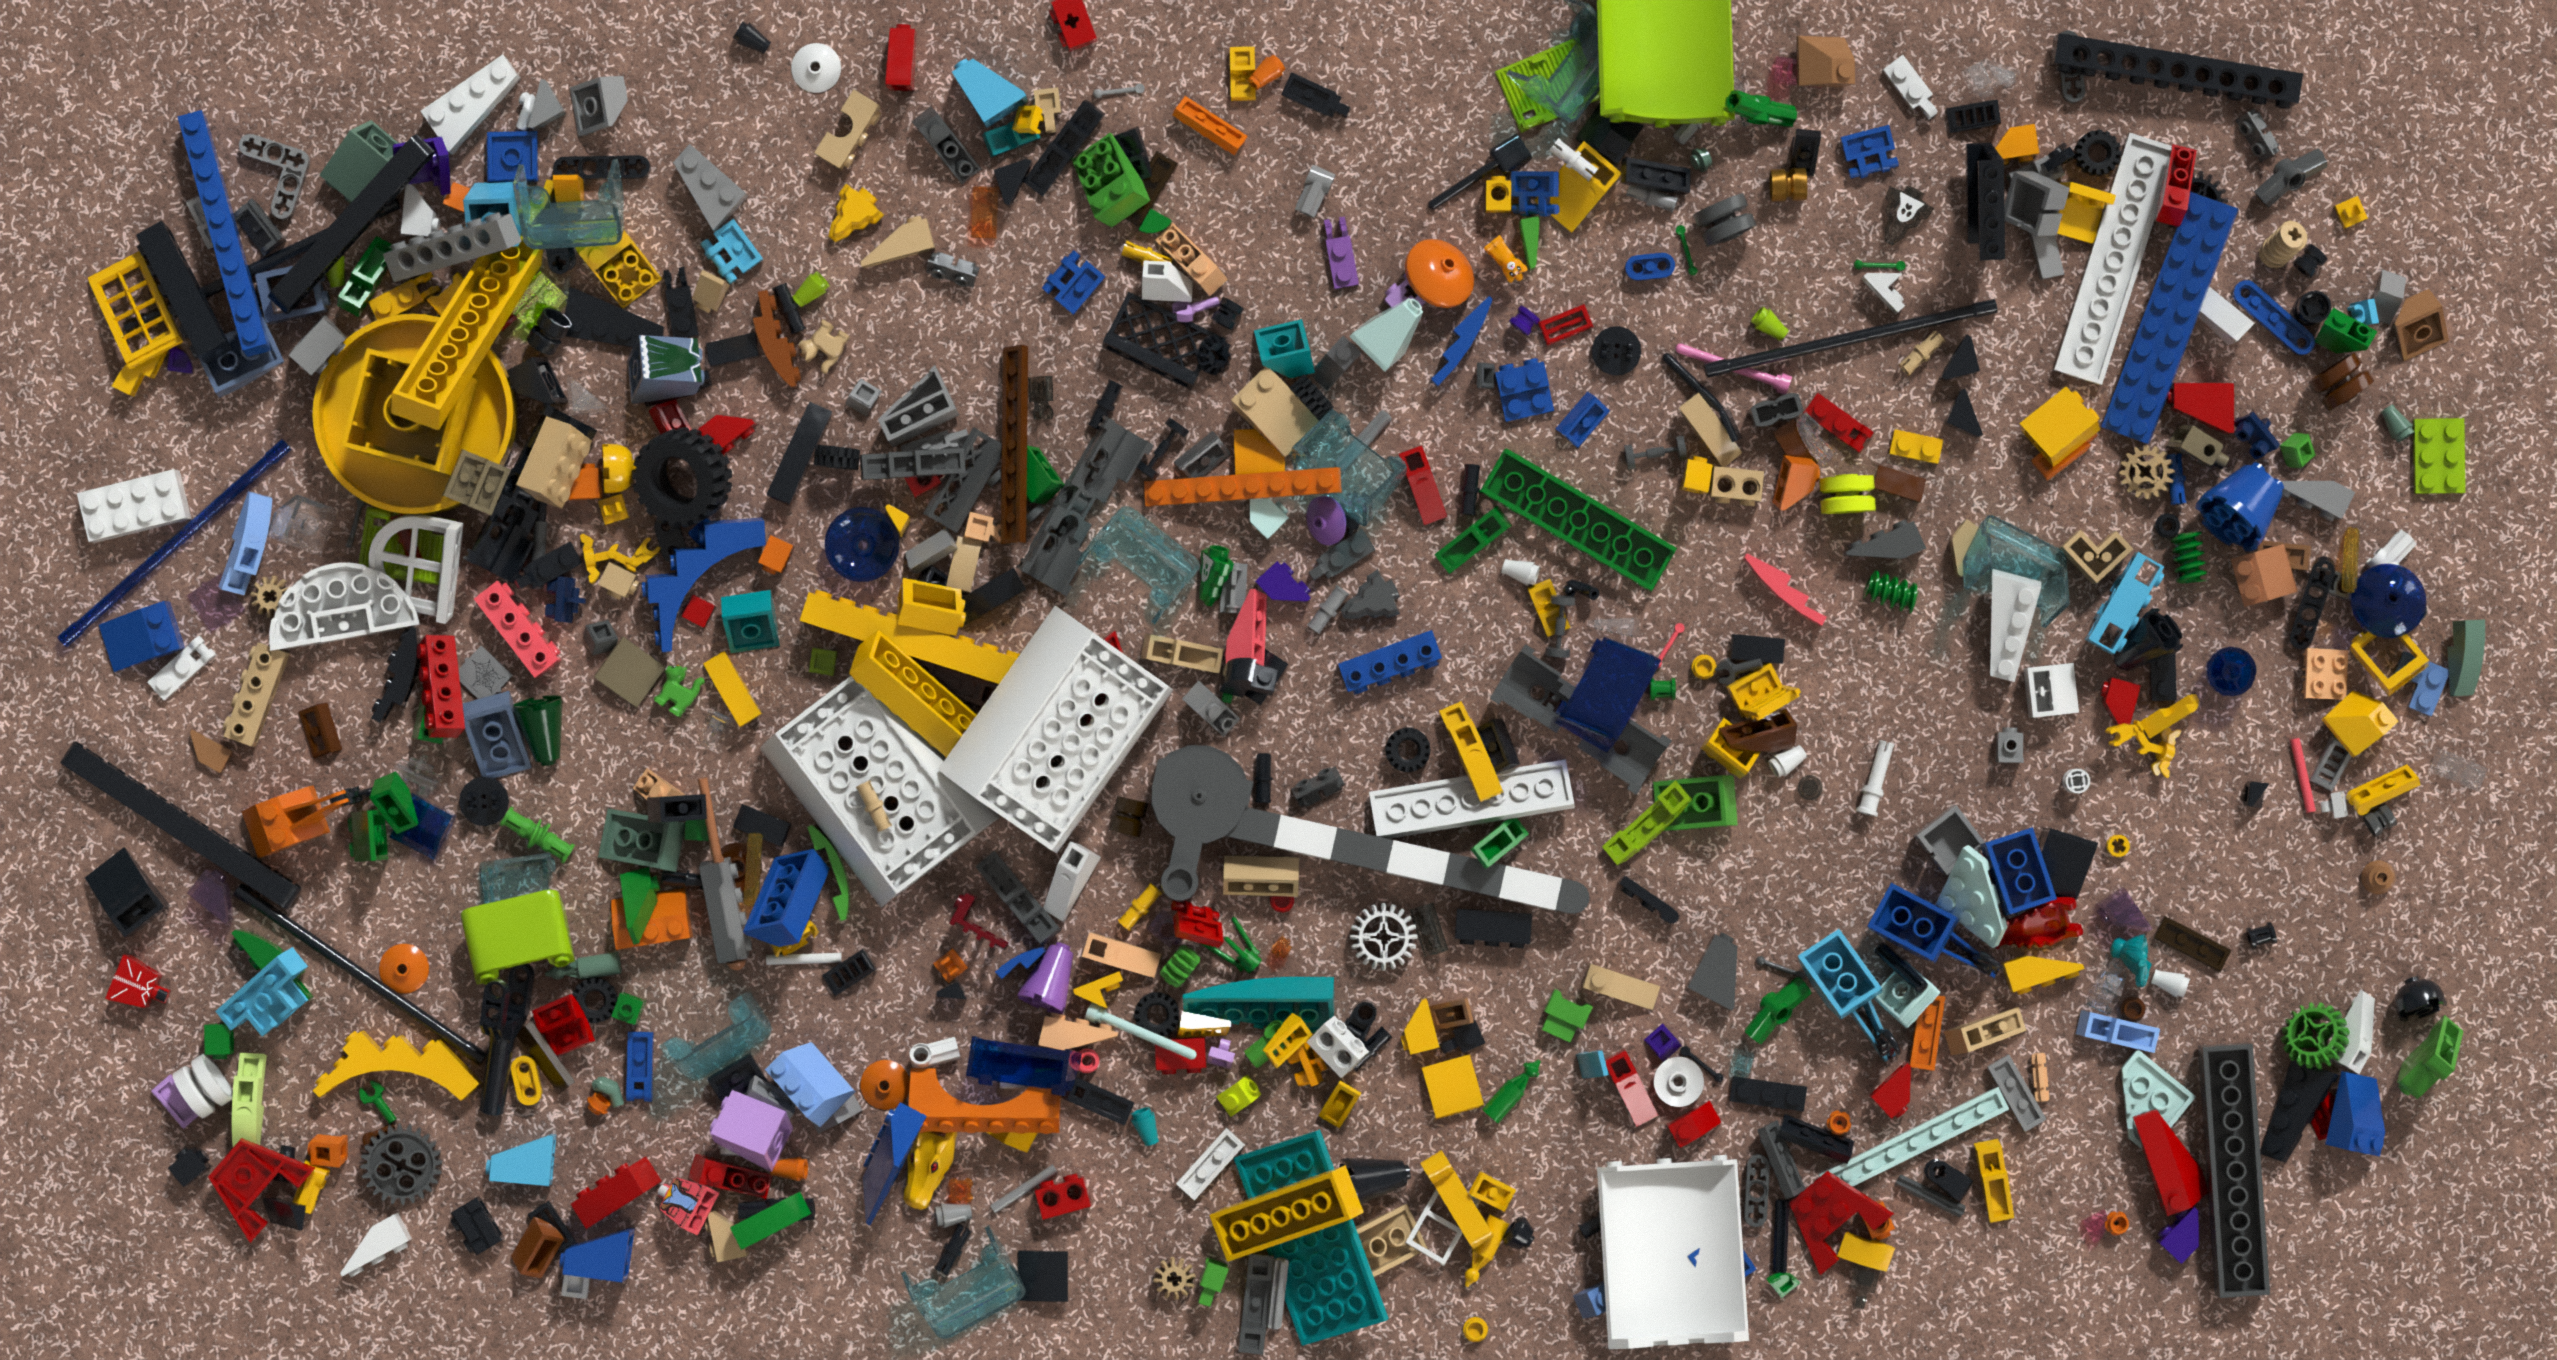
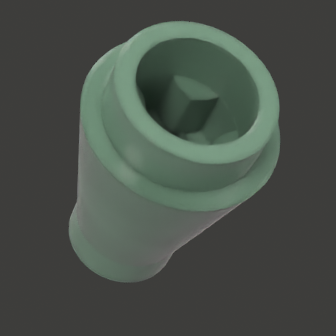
M2393 404L2380 412L2391 438H2395L2397 443L2414 433L2413 425Z

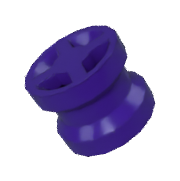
M1522 305L1518 308L1517 315L1509 320L1510 324L1527 336L1531 333L1532 326L1540 321L1534 313Z

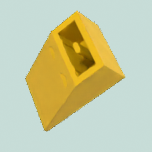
M1585 141L1575 152L1579 151L1582 153L1580 156L1597 167L1598 170L1593 174L1585 169L1593 175L1588 182L1587 179L1572 167L1570 169L1567 168L1565 163L1558 171L1559 197H1550V203L1558 204L1560 208L1558 214H1551V216L1571 233L1621 176V172ZM1538 197L1534 200V202H1536L1537 204H1538Z
M614 215L574 244L578 254L622 309L662 280L661 276Z

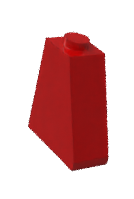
M896 24V28H890L885 82L889 91L914 92L916 30L911 29V25Z
M2234 383L2172 384L2166 399V403L2170 404V410L2223 434L2234 433Z

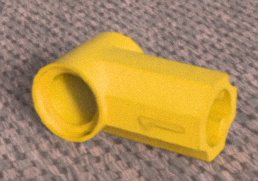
M306 1160L304 1163L315 1167V1169L297 1188L293 1202L306 1205L305 1213L312 1214L320 1190L326 1184L327 1180H325V1177L329 1176L330 1168L311 1165V1162Z

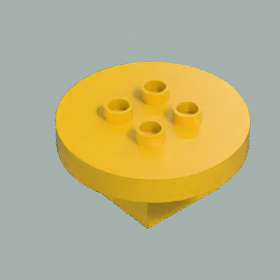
M400 314L385 317L362 327L343 342L346 346L337 356L331 355L328 360L329 364L322 371L315 390L312 413L313 428L319 451L327 467L341 485L353 495L374 507L393 513L432 515L463 505L442 495L461 449L504 466L515 439L517 429L515 392L509 385L507 378L509 375L503 363L491 348L486 353L439 431L391 413L392 392L440 317Z

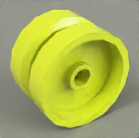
M1842 474L1835 475V477L1820 478V492L1823 494H1835L1836 496L1824 498L1820 501L1821 514L1876 511L1875 498L1873 496H1859V492H1868L1875 488L1874 476Z

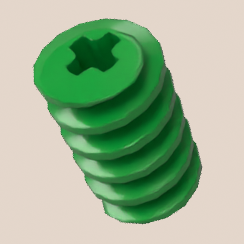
M2202 531L2176 534L2177 537L2170 540L2171 543L2178 544V547L2172 549V553L2180 555L2173 560V563L2181 564L2180 567L2174 570L2175 573L2182 574L2181 577L2176 579L2177 583L2187 584L2208 581L2200 578L2207 574L2206 570L2199 569L2200 566L2206 564L2205 560L2198 559L2199 556L2204 554L2203 550L2197 549L2198 546L2203 544V541L2195 539V537L2202 534Z
M1875 570L1866 583L1863 599L1868 594H1871V602L1880 597V605H1884L1887 600H1890V608L1899 603V611L1902 612L1906 606H1909V614H1912L1918 596L1917 584L1913 582L1908 588V581L1904 579L1898 584V577L1896 576L1889 582L1888 574L1885 573L1879 578V571Z

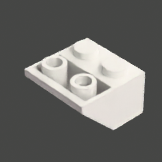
M2074 663L2023 668L2029 718L2079 713Z

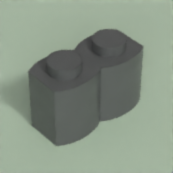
M1796 393L1782 395L1775 401L1759 402L1748 410L1754 428L1768 427L1777 420H1791L1804 411L1799 394Z

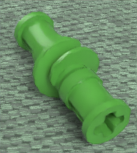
M510 806L499 825L501 827L505 825L520 837L528 839L527 848L530 849L536 844L543 851L549 852L561 859V863L564 864L575 844L572 843L570 845L558 838L556 834L548 832L547 830L551 824L547 823L541 827V819L535 824L533 820L513 810L514 807Z

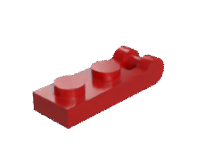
M1819 393L1815 395L1803 412L1808 418L1858 453H1861L1865 441L1871 439L1874 434L1871 429L1858 422ZM1853 428L1859 432L1855 440L1848 436Z

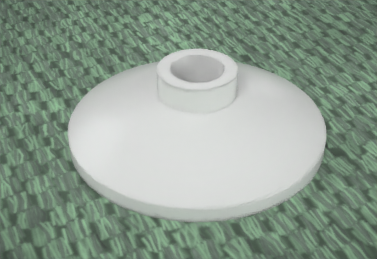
M820 43L808 44L795 54L791 65L792 76L795 82L808 92H825L832 88L840 77V59L836 52L827 45ZM813 63L820 64V69L818 71L811 70V65Z
M1669 1058L1655 1072V1091L1659 1098L1668 1105L1674 1107L1690 1105L1698 1099L1703 1090L1704 1078L1702 1071L1695 1062L1688 1058ZM1681 1077L1683 1079L1682 1085L1675 1086L1673 1083L1674 1078Z

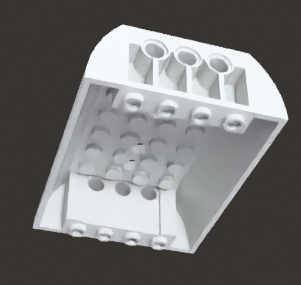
M1054 606L938 770L974 798L1053 852L1058 853L1170 696L1173 689L1060 608ZM1104 693L1106 696L1105 702L1102 705H1095L1096 696ZM1085 714H1090V723L1086 726H1081V717ZM1056 755H1061V764L1057 767H1051V759ZM1040 776H1046V785L1037 788L1036 780Z
M852 676L781 728L760 748L881 908L1000 818L995 811L974 798L940 772L938 769L946 759L945 756L935 747L930 746L919 733L910 729L905 721L898 715H894L884 703L874 698L871 692L862 684L857 683ZM849 736L852 739L853 746L850 750L844 751L839 747L841 737ZM858 756H864L868 760V766L863 771L857 770L854 766V760ZM868 780L871 781L879 800L882 799L883 803L889 796L896 797L899 802L897 809L894 811L887 810L885 805H882L892 826L880 832L877 831L869 812H865L864 808L866 806L856 789V786ZM904 816H909L914 821V826L909 831H905L900 827V820Z

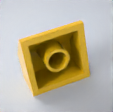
M1723 718L1706 738L1700 749L1710 758L1715 759L1724 766L1729 773L1734 774L1740 779L1749 772L1761 751L1730 749L1720 735L1719 728L1732 725V723Z

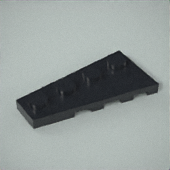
M569 288L565 315L570 319L572 326L565 337L634 347L639 335L664 336L665 327L575 288Z
M2291 1060L2260 1153L2261 1155L2287 1162L2302 1138L2304 1128L2313 1120L2315 1110L2320 1102H2324L2331 1084L2335 1083L2338 1079V1074L2318 1069L2314 1066L2308 1069L2305 1064L2299 1066L2295 1060Z

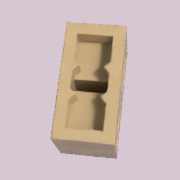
M1714 466L1712 468L1710 497L1715 498L1716 503L1730 504L1731 499L1740 500V505L1755 506V502H1761L1764 471ZM1720 479H1727L1730 482L1731 488L1728 492H1721L1718 489L1717 484ZM1750 481L1755 485L1753 495H1747L1743 492L1742 486L1744 482Z

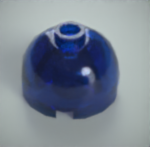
M2230 646L2218 649L2207 661L2205 676L2210 687L2223 696L2231 697L2244 694L2253 685L2257 672L2255 661L2248 652Z

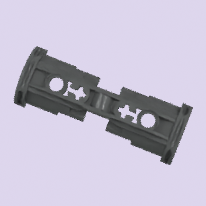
M1106 416L1102 417L1103 421L1098 424L1100 426L1099 430L1089 442L1070 477L1066 480L1065 486L1056 497L1050 512L1030 544L1028 553L1024 559H1020V564L1016 566V568L1066 597L1072 588L1069 584L1086 556L1078 548L1092 526L1084 519L1094 501L1098 499L1105 503L1118 479L1128 483L1144 454L1149 455L1154 446ZM1100 449V458L1097 461L1093 462L1095 456L1097 455ZM1088 464L1092 465L1093 468L1091 469L1087 467ZM1049 536H1051L1050 545L1046 548H1043L1047 539L1049 538Z
M1525 644L1500 680L1490 699L1497 704H1500L1501 701L1505 702L1529 719H1536L1555 733H1557L1562 724L1583 737L1577 746L1578 748L1601 762L1600 765L1628 783L1627 789L1637 795L1647 775L1672 740L1664 735L1658 738L1631 719L1627 722L1605 706L1598 716L1577 703L1583 692L1562 679L1560 672L1532 655L1535 650ZM1535 685H1540L1544 688L1545 694L1540 700L1533 699L1530 695V690ZM1549 692L1554 694L1551 697L1552 700L1558 702L1561 699L1564 701L1563 707H1565V710L1563 712L1559 710L1555 713L1553 711L1554 706L1549 702L1546 707L1542 705L1548 698ZM1604 727V733L1611 737L1612 733L1617 735L1610 742L1609 748L1604 746L1608 742L1605 739H1595L1596 734L1593 732L1595 728L1600 729ZM1624 740L1627 743L1628 750L1625 754L1619 755L1614 751L1616 741Z

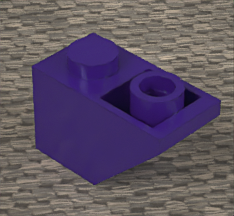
M1277 561L1255 581L1268 597L1274 601L1308 602L1311 599L1308 595L1311 590L1302 580L1297 583L1291 575L1294 572L1285 562L1280 564Z
M2195 1207L2177 1213L2175 1215L2177 1220L2171 1226L2165 1225L2158 1233L2159 1238L2156 1242L2180 1264L2199 1247L2198 1210Z

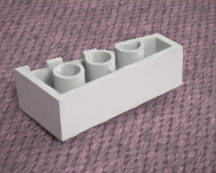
M501 55L421 110V113L438 137L442 136L447 151L454 155L464 141L472 135L480 123L488 117L490 112L503 100L521 78L508 59Z
M1992 569L1990 676L2015 682L2040 594L2041 581Z

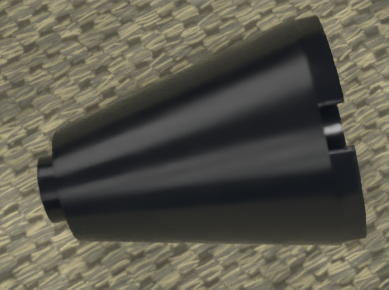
M2152 608L2147 611L2135 628L2127 635V642L2120 652H2115L2114 662L2116 666L2121 670L2131 671L2178 652L2183 647V644H2180L2182 633L2175 621L2168 614L2163 616L2158 613L2160 611L2158 608Z
M1342 1158L1343 1164L1339 1165V1167L1346 1165L1361 1205L1407 1185V1180L1411 1179L1410 1168L1408 1164L1404 1165L1402 1160Z

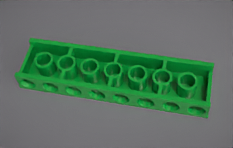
M1507 448L1503 450L1480 490V493L1649 592H1652L1677 549L1675 546Z

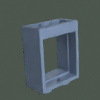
M293 266L255 274L265 322L272 325L328 312L327 306L331 305L328 291L323 290L322 281H325V276L313 288L317 305L293 310L289 314H278L276 304L268 298V294L272 290L270 279L285 276Z

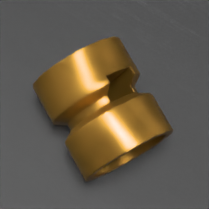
M1792 168L1788 173L1785 169H1770L1769 187L1771 202L1786 201L1787 197H1790L1792 201L1807 200L1806 168Z

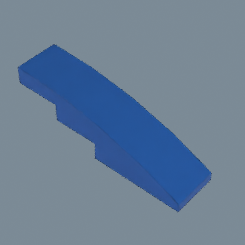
M1490 296L1453 330V333L1459 339L1442 354L1447 364L1430 380L1436 387L1449 376L1471 347L1493 299Z

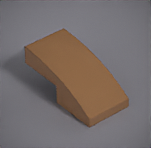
M2264 540L2258 546L2259 551L2284 544L2291 569L2309 571L2312 546Z

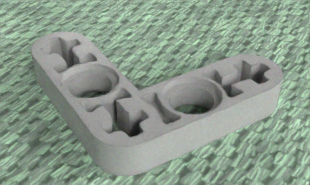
M254 134L244 135L239 141L240 151L244 155L283 168L271 203V211L275 217L281 220L291 218L295 212L310 167L309 155L300 149ZM254 139L256 145L263 147V142H266L267 144L263 148V157L259 156L261 154L259 150L252 149L248 152L245 143L251 142ZM275 146L279 147L282 152L281 157L278 160H271L268 156L269 150ZM287 150H291L288 155L295 158L302 154L301 158L305 160L304 164H299L298 168H296L294 162L286 159ZM288 178H295L298 183L294 191H286L284 183ZM281 192L288 196H294L292 201L287 199L286 206L289 207V211L279 215L280 210L277 209V205H282L285 199L280 197Z

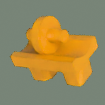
M1306 1041L1287 1060L1290 1065L1301 1061L1304 1070L1294 1074L1298 1086L1310 1084L1312 1087L1324 1081L1321 1072L1327 1070L1324 1060L1311 1049Z

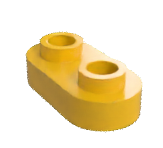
M523 1055L517 1057L511 1064V1073L517 1098L524 1105L536 1104L540 1101L543 1094L537 1064L530 1056ZM526 1063L529 1066L527 1073L521 1071V1064ZM527 1088H532L534 1090L533 1097H528L526 1095Z

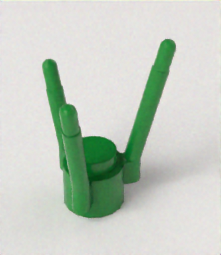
M1232 917V922L1250 951L1247 948L1242 951L1229 937H1225L1224 940L1238 954L1236 957L1238 961H1236L1216 947L1205 944L1201 945L1234 965L1240 972L1245 970L1249 974L1262 961L1258 956L1260 951L1253 945L1236 917Z

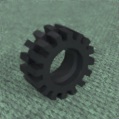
M2090 131L2081 137L2075 146L2074 160L2076 159L2077 161L2076 165L2082 169V172L2089 173L2090 176L2107 174L2120 161V143H2117V138L2111 136L2108 131ZM2101 144L2105 147L2107 156L2103 162H2093L2089 158L2088 150L2091 145Z
M1304 374L1289 387L1319 421L1334 408L1331 402Z
M816 445L813 465L858 470L860 450Z
M1407 727L1395 731L1389 737L1385 752L1387 760L1395 769L1402 772H1414L1426 764L1431 749L1424 733ZM1405 740L1413 741L1418 748L1417 755L1411 760L1403 759L1398 753L1400 743Z
M591 978L582 981L572 993L582 1008L588 1022L592 1024L603 1022L611 1017L618 997L614 986L601 978ZM591 991H598L604 997V1005L599 1010H591L586 1005V996Z
M1152 992L1142 997L1135 1008L1134 1019L1137 1026L1160 1036H1166L1178 1024L1179 1008L1175 1000L1168 994ZM1153 1005H1160L1167 1012V1018L1161 1024H1153L1148 1020L1147 1012Z

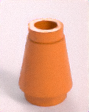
M1275 55L1265 57L1248 78V82L1255 90H1258L1281 77L1285 67Z
M800 1156L777 1160L770 1175L801 1181V1179L807 1178L808 1161Z

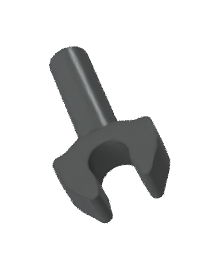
M1725 658L1716 665L1715 671L1727 669L1730 674L1720 677L1719 683L1730 685L1736 681L1738 674L1763 668V664L1760 658L1739 664H1734L1729 658Z

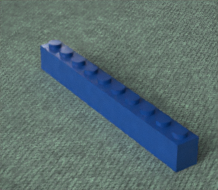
M202 110L178 116L242 351L247 357L271 351L207 118Z

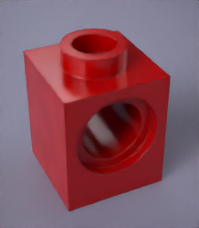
M931 476V482L927 485H921L918 482V477L904 479L914 497L918 498L941 484L940 478L944 476Z

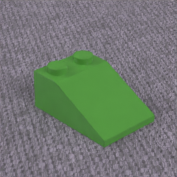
M1719 775L1676 780L1692 800L1664 831L1738 825L1734 776ZM1675 780L1653 782L1655 802L1658 800L1657 796Z

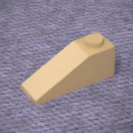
M921 216L907 219L906 224L901 225L861 261L862 268L865 269L935 250L928 220L926 218L922 219Z
M1591 963L1588 965L1581 986L1585 989L1651 1010L1654 1008L1660 989L1658 985Z
M2016 1007L1944 1031L1951 1055L1974 1051L2026 1031L2020 1009Z

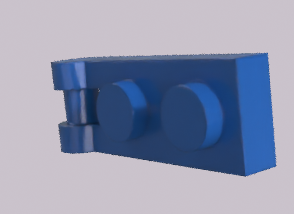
M628 1031L627 1101L634 1102L635 1099H644V1102H652L654 1032ZM635 1082H644V1089H635Z

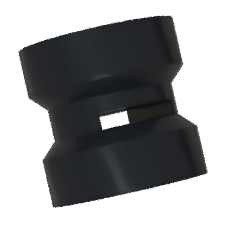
M2308 244L2304 249L2305 255L2298 256L2292 263L2304 276L2311 279L2316 274L2317 266H2323L2328 258L2316 246Z
M1223 297L1219 303V310L1214 312L1211 319L1232 331L1236 324L1235 319L1237 316H1241L1244 308Z

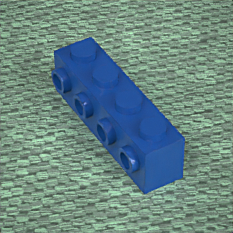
M1430 630L1339 663L1338 667L1347 691H1353L1354 695L1368 691L1367 685L1376 682L1379 687L1392 682L1390 677L1400 674L1401 678L1415 674L1414 668L1423 665L1425 670L1439 665L1437 660L1442 659L1433 631Z

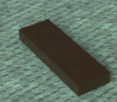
M1159 151L1155 152L1149 162L1152 176L1142 180L1150 201L1125 218L1139 228L1178 165L1177 162Z
M2163 916L2153 936L2154 939L2218 972H2221L2232 951L2166 916Z
M531 1021L521 1028L517 1037L557 1093H562L575 1083Z

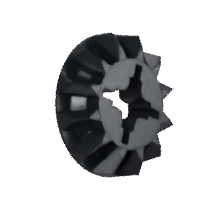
M1210 335L1199 346L1197 353L1198 364L1207 374L1217 375L1218 373H1223L1225 366L1230 365L1228 357L1232 354L1228 351L1231 345L1225 341L1224 337ZM1211 351H1217L1219 359H1215Z

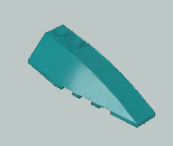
M1334 977L1258 978L1212 986L1183 994V1011L1213 1018H1223L1236 1025H1239L1240 1022L1252 1023L1254 1028L1263 1029L1264 1026H1268L1276 1020L1283 1023L1294 1013L1304 1021L1311 1033H1316L1325 1022L1335 1016Z

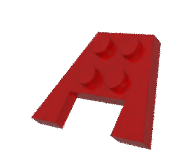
M241 1138L211 1172L208 1178L251 1243L268 1223L249 1207L278 1172L299 1188L314 1171L315 1167Z
M1826 1171L1789 1202L1819 1275L1823 1274L1840 1259L1824 1239L1856 1212L1862 1216L1873 1231L1894 1215L1893 1212L1829 1171Z

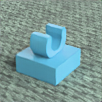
M2375 299L2351 303L2347 308L2348 311H2351L2352 318L2367 326L2379 323Z

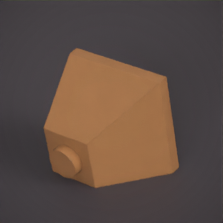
M1796 36L1797 86L1846 87L1855 84V58L1844 37Z
M2430 289L2424 290L2405 300L2395 321V329L2403 361L2449 341L2443 307Z

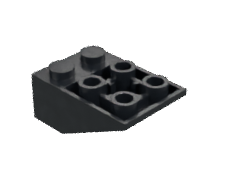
M125 847L85 877L108 917L124 938L133 936L170 907L169 903Z

